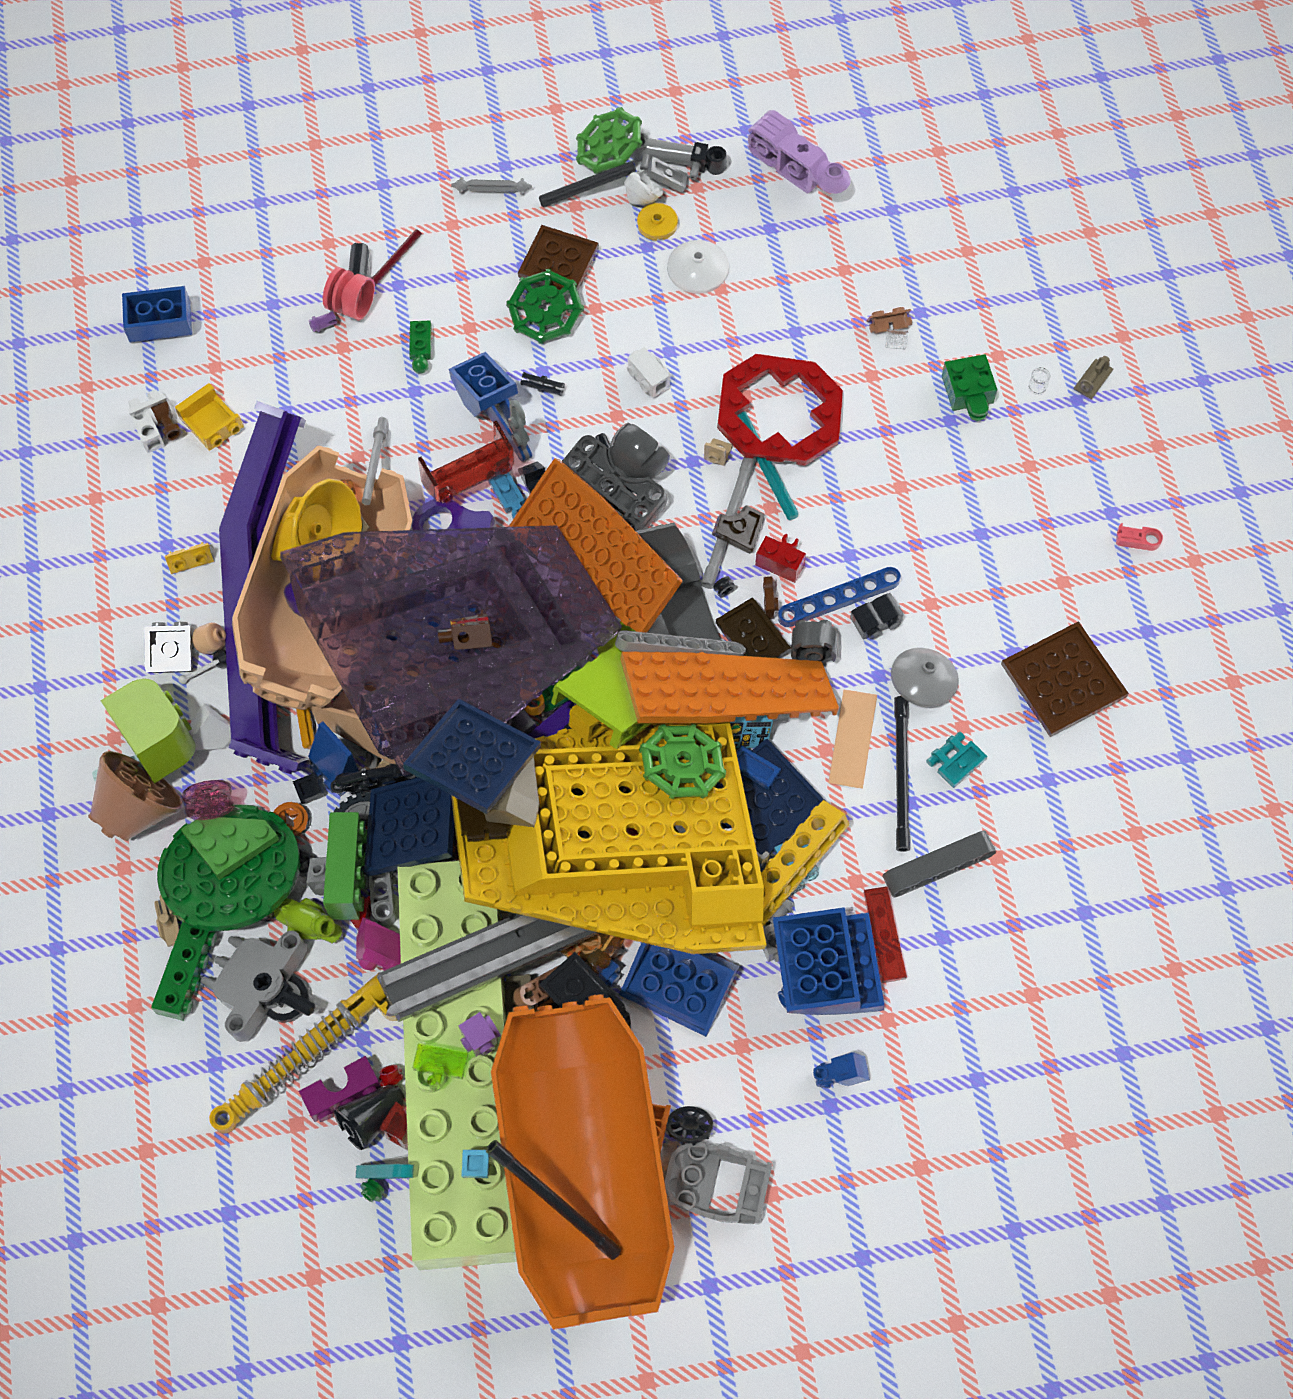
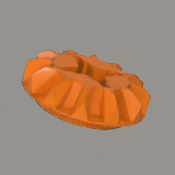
M286 802L279 805L273 811L285 823L287 822L285 814L295 818L293 820L294 827L288 823L286 824L292 830L294 836H299L303 830H306L309 819L302 805L295 802Z

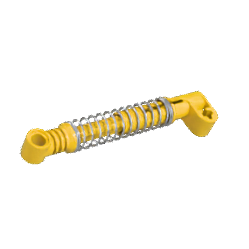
M379 973L347 1000L342 999L336 1003L337 1008L334 1011L329 1010L330 1014L328 1016H321L322 1021L318 1024L314 1022L315 1027L311 1030L306 1029L307 1033L303 1037L299 1035V1040L296 1043L291 1041V1045L294 1048L293 1051L290 1052L283 1048L287 1055L286 1057L282 1058L276 1054V1058L279 1061L276 1065L268 1061L271 1067L269 1071L261 1067L260 1069L263 1073L261 1078L253 1073L256 1082L246 1080V1082L241 1084L238 1096L234 1094V1099L229 1098L228 1104L225 1102L215 1107L209 1116L211 1126L223 1134L233 1131L241 1121L239 1118L241 1116L245 1118L246 1112L250 1113V1108L253 1110L261 1108L266 1104L265 1100L270 1101L267 1094L269 1091L277 1095L278 1092L275 1088L277 1084L285 1088V1084L282 1081L284 1078L293 1082L290 1075L292 1071L296 1075H300L299 1065L308 1069L305 1060L315 1063L316 1056H323L322 1051L325 1049L330 1050V1045L333 1042L337 1044L340 1036L345 1037L347 1030L353 1031L352 1026H359L362 1022V1017L374 1007L387 1020L398 1021L396 1016L386 1015L389 1008L387 1001L379 1005L386 998L377 978ZM221 1114H229L230 1119L228 1123L222 1126L218 1125V1117Z

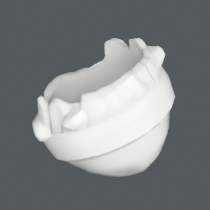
M644 170L632 172L625 180L627 199L631 204L646 205L654 203L663 194L662 187L648 177L647 174L645 175Z

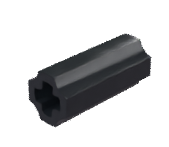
M354 243L351 245L348 270L352 271L354 275L361 274L367 276L368 245L365 243Z

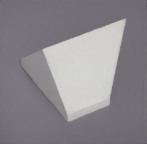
M204 703L190 724L192 730L189 733L195 741V750L226 749L231 742L230 723Z

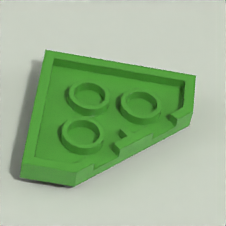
M200 816L181 829L183 835L219 880L279 841L278 835L265 820Z

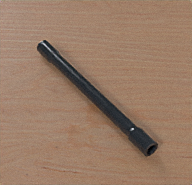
M897 696L894 698V717L896 720V850L907 852L910 850L907 749L908 701L902 696Z
M494 1140L488 1145L486 1149L487 1154L501 1166L506 1167L591 1240L609 1259L614 1260L619 1256L621 1252L620 1246L606 1234L601 1233L520 1163L502 1144Z

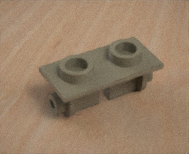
M1107 356L1099 357V359L1095 358L1073 389L1093 399L1114 370V368L1109 366L1110 358Z

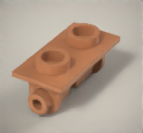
M897 307L889 313H884V310L871 313L872 316L866 320L867 322L872 321V324H869L870 332L877 334L890 331L889 323H892L893 330L908 328L912 325V319L907 317V315L912 310Z

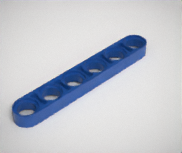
M886 567L788 603L779 609L778 621L784 627H792L799 620L809 621L892 590L899 585L900 572L895 567ZM886 574H893L896 577V581L887 582L884 576ZM872 581L875 583L876 588L868 590L864 587V583ZM846 589H852L856 595L854 597H846L843 592ZM831 596L835 599V603L827 605L823 602V599ZM805 604H811L815 607V610L807 613L802 607ZM789 611L794 614V618L792 620H785L782 614Z

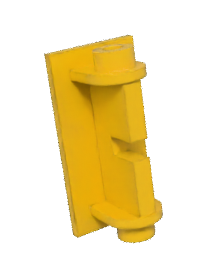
M204 542L191 546L187 550L170 551L169 554L164 556L171 574L214 562L209 543L204 544Z

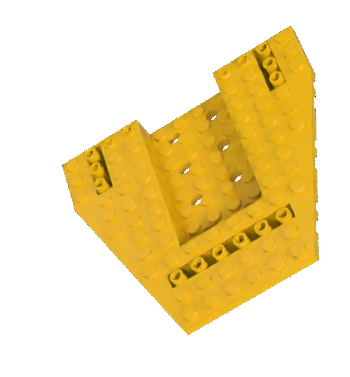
M730 722L652 723L618 749L609 744L613 734L611 728L606 729L589 742L572 728L559 730L557 734L548 737L536 738V740L541 742V748L534 755L540 804L535 827L511 825L510 831H507V838L489 840V834L485 833V840L467 842V836H461L456 797L451 795L464 902L690 954L761 950L766 947L762 925L764 885ZM662 724L666 726H689L695 724L699 730L714 741H719L722 745L721 754L726 776L720 779L719 782L723 784L724 788L718 789L713 787L708 792V796L703 799L700 797L669 798L668 794L652 782L644 779L642 753L639 751L640 745L645 743L658 730V726ZM673 735V737H687V735ZM693 737V739L696 740L695 744H697L699 747L700 745L705 746ZM662 739L656 746L661 748L667 742ZM708 754V763L713 764L712 754ZM652 755L653 767L659 765L658 756ZM680 756L679 761L681 763L689 762V760L684 759V756ZM705 772L702 775L701 779L704 783L711 774ZM661 773V774L659 775L661 778H663V779H664L665 781H667L669 784H673L672 781H668V780L665 778V776H664L663 773ZM680 783L678 788L695 786L693 783ZM626 786L631 792L627 794L622 793L619 787ZM574 788L581 789L584 794L581 796H576L571 792V790ZM728 823L731 825L732 830L726 831L720 824ZM677 825L682 826L686 832L678 833L673 827ZM634 828L637 830L638 835L631 836L626 832V829ZM582 830L587 831L591 837L587 839L581 838L578 832Z

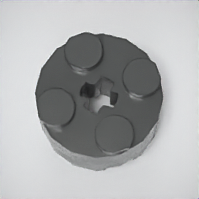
M799 620L796 622L795 628L792 630L791 658L821 661L824 667H826V662L831 660L835 662L837 657V632L832 627V622L828 620H821L819 622Z

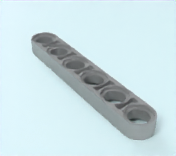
M620 631L615 642L616 647L625 652H705L707 654L744 656L745 647L737 642L635 631Z

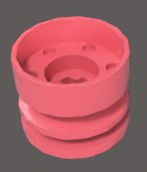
M341 267L334 268L324 287L322 296L324 308L339 314L343 312L345 316L356 320L363 319L368 313L374 298V280L361 274L354 275L352 271H346Z

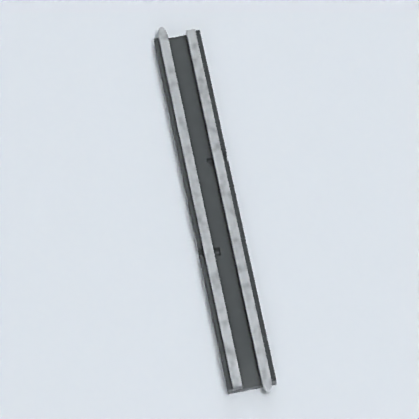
M726 828L724 830L730 831L732 830V828ZM517 914L512 919L508 917L380 972L377 978L390 1004L386 1015L396 1016L398 1022H401L600 933Z

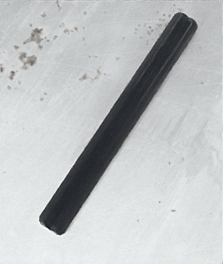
M632 161L542 194L539 196L540 204L542 207L628 176L632 172H636L634 163Z

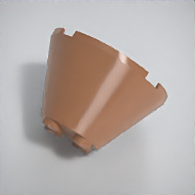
M113 751L104 752L99 759L92 807L88 817L102 827L101 832L107 837L113 838L117 836L128 841L135 835L179 812L183 801L178 792L164 778L154 783L147 771L138 767L140 762Z

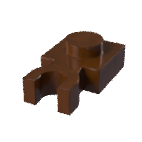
M768 576L763 577L764 612L769 619H774L775 611L779 610L778 597H774L773 578Z

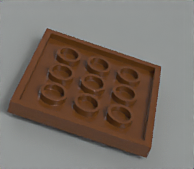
M1079 621L1005 658L1001 662L1002 667L1049 737L1123 700L1129 694Z

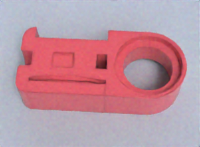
M1121 523L1117 529L1116 545L1154 551L1160 547L1163 540L1162 533L1155 528L1125 527ZM1153 535L1157 538L1158 542L1151 544L1146 540V536Z

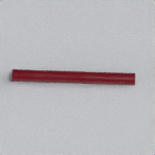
M418 229L412 232L372 277L375 286L422 235Z

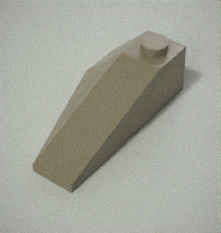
M534 757L489 813H484L488 822L535 827L540 804Z

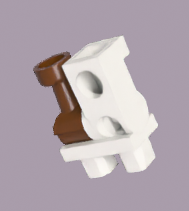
M156 389L148 392L147 397L149 400L141 403L139 398L128 401L129 408L127 410L147 454L165 447L156 425L163 424L165 427L163 434L169 441L176 440L182 434L180 427L172 422L173 414L164 394H160Z

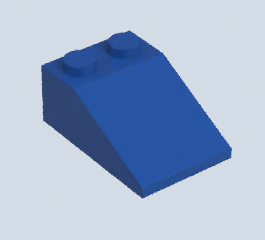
M322 721L318 726L308 755L311 762L309 767L317 777L321 775L326 780L323 782L324 785L333 793L330 786L337 775L341 773H354L359 770L353 754ZM342 792V793H340V794H338V795L341 797V796L344 795L346 792Z

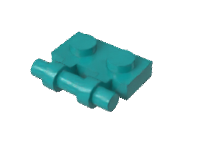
M960 731L955 736L951 735L946 739V743L940 749L936 748L931 752V756L926 760L930 767H933L937 762L942 764L937 773L953 788L986 761L988 757L972 741L964 746L961 742L965 739V736ZM951 750H955L957 753L949 759L946 755Z

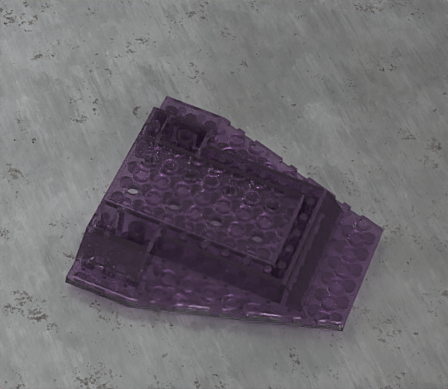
M557 525L344 532L280 552V559L290 574V582L301 616L378 753L389 759H394L403 776L411 774L403 769V763L458 699L506 723L528 706L531 700L538 698L550 685L553 686L577 667L580 661L586 660L592 655L594 650L616 636L622 628ZM470 608H476V609H478L480 612H479V613L470 612L469 609H470ZM487 614L491 640L500 644L501 647L495 648L491 646L455 650L453 642L439 644L437 630L451 628L450 620ZM428 622H437L439 626L433 627ZM393 635L397 637V640L391 641L386 636ZM346 649H351L355 652V654L348 655L345 654L343 651ZM451 656L458 657L460 661L454 662L450 661L448 658ZM412 670L416 671L418 675L412 677L406 672ZM372 685L376 690L368 691L365 690L364 686Z

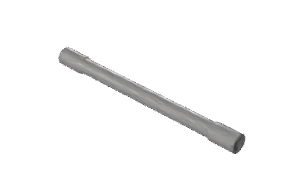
M754 456V459L743 457L739 475L725 515H737L757 459L756 456ZM719 538L716 540L709 564L701 581V585L707 589H713L727 542Z

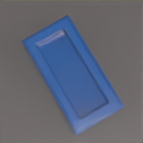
M741 745L736 753L740 773L769 790L781 772V768Z

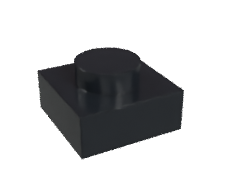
M315 773L292 781L301 804L324 796Z

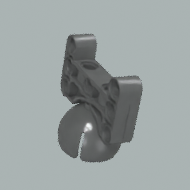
M628 422L622 425L614 434L609 449L594 436L585 435L578 440L562 460L566 466L596 490L613 508L623 514V519L635 531L647 529L667 504L668 498L663 487L653 481L652 478L659 475L669 463L670 455L662 446H659L656 451L658 442L635 424ZM588 445H594L592 450L585 451ZM580 461L578 467H571L574 462ZM607 486H614L612 491L604 492ZM656 493H660V494H661V496H660L659 499H657V500H652V499H651L654 494H656ZM640 511H647V514L645 516L638 517V513Z

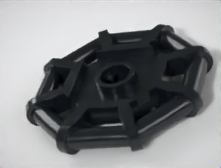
M389 764L385 767L371 769L363 767L361 771L337 775L330 787L337 794L350 792L352 795H356L363 791H371V789L414 779L417 776L404 770L403 766L398 764Z

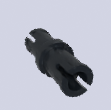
M527 372L522 374V378L530 380L521 379L520 385L538 389V392L543 393L546 391L562 396L564 392L563 390L556 389V387L565 388V383L547 379V376L544 375L539 377Z

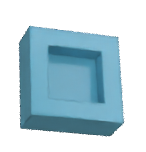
M463 1150L462 1178H488L489 1154L486 1153V1150Z

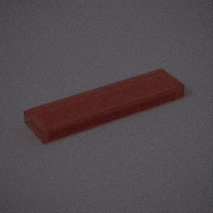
M888 887L866 889L863 891L867 913L869 912L882 983L906 980L907 975Z

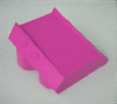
M363 918L356 936V959H358L359 965L364 970L372 971L378 966L385 971L401 964L400 933Z

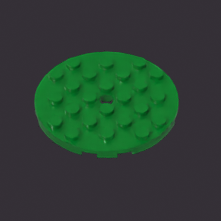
M238 804L218 807L200 814V816L265 820L279 838V841L220 880L183 835L181 829L188 825L187 823L184 824L173 835L174 839L168 848H164L157 870V883L160 894L168 909L182 922L208 931H229L243 928L258 922L272 913L292 891L300 870V850L292 830L278 815L271 811L260 810L257 806Z

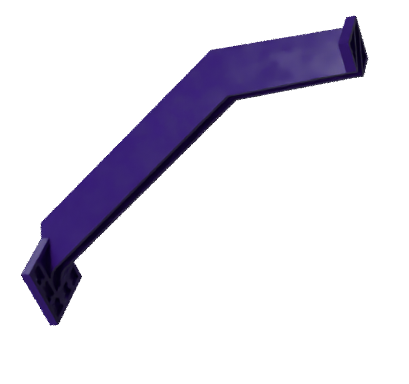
M256 401L254 409L260 413L219 527L231 742L228 748L233 749V754L243 758L248 756L257 758V763L266 766L275 764L279 766L278 770L292 774V772L296 773L307 768L310 760L304 756L279 748L276 704L255 694L253 687L249 683L244 684L238 666L232 618L274 503L298 427L304 428L306 420L300 416L287 413L288 411Z

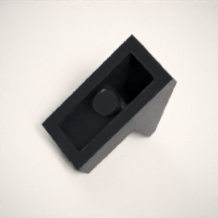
M538 461L518 469L529 495L545 473L544 466Z

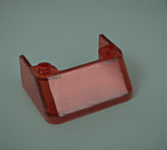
M497 420L493 422V442L430 472L422 456L418 458L421 482L436 502L447 503L454 496L499 474L504 475L512 470L514 465L513 447Z

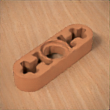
M557 967L517 988L514 992L515 1003L518 1006L530 1007L547 998L548 996L540 989L539 982L540 980L543 981ZM532 991L534 995L525 999L524 994Z

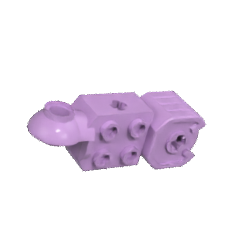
M776 110L767 111L748 129L750 134L748 135L747 147L752 155L766 165L774 167L778 174L808 194L817 185L823 191L834 194L841 193L849 187L851 181L849 172L841 164L829 162L826 153L820 147L815 146L804 136L799 135L794 124Z

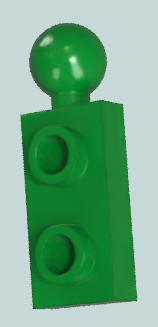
M431 320L410 321L409 356L410 360H413L412 369L418 374H423L428 370L429 364L426 359H431Z

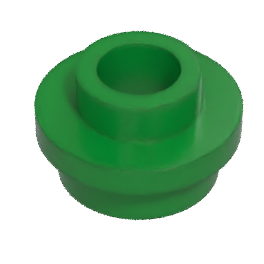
M368 1179L367 1182H363L360 1185L363 1190L361 1194L369 1202L381 1201L384 1189L379 1183L373 1179Z

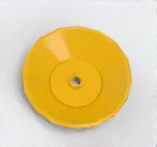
M325 479L314 484L301 498L294 514L291 532L293 556L301 572L312 581L329 582L337 578L335 570L341 567L345 571L348 565L352 563L360 545L362 531L360 506L354 492L342 481Z

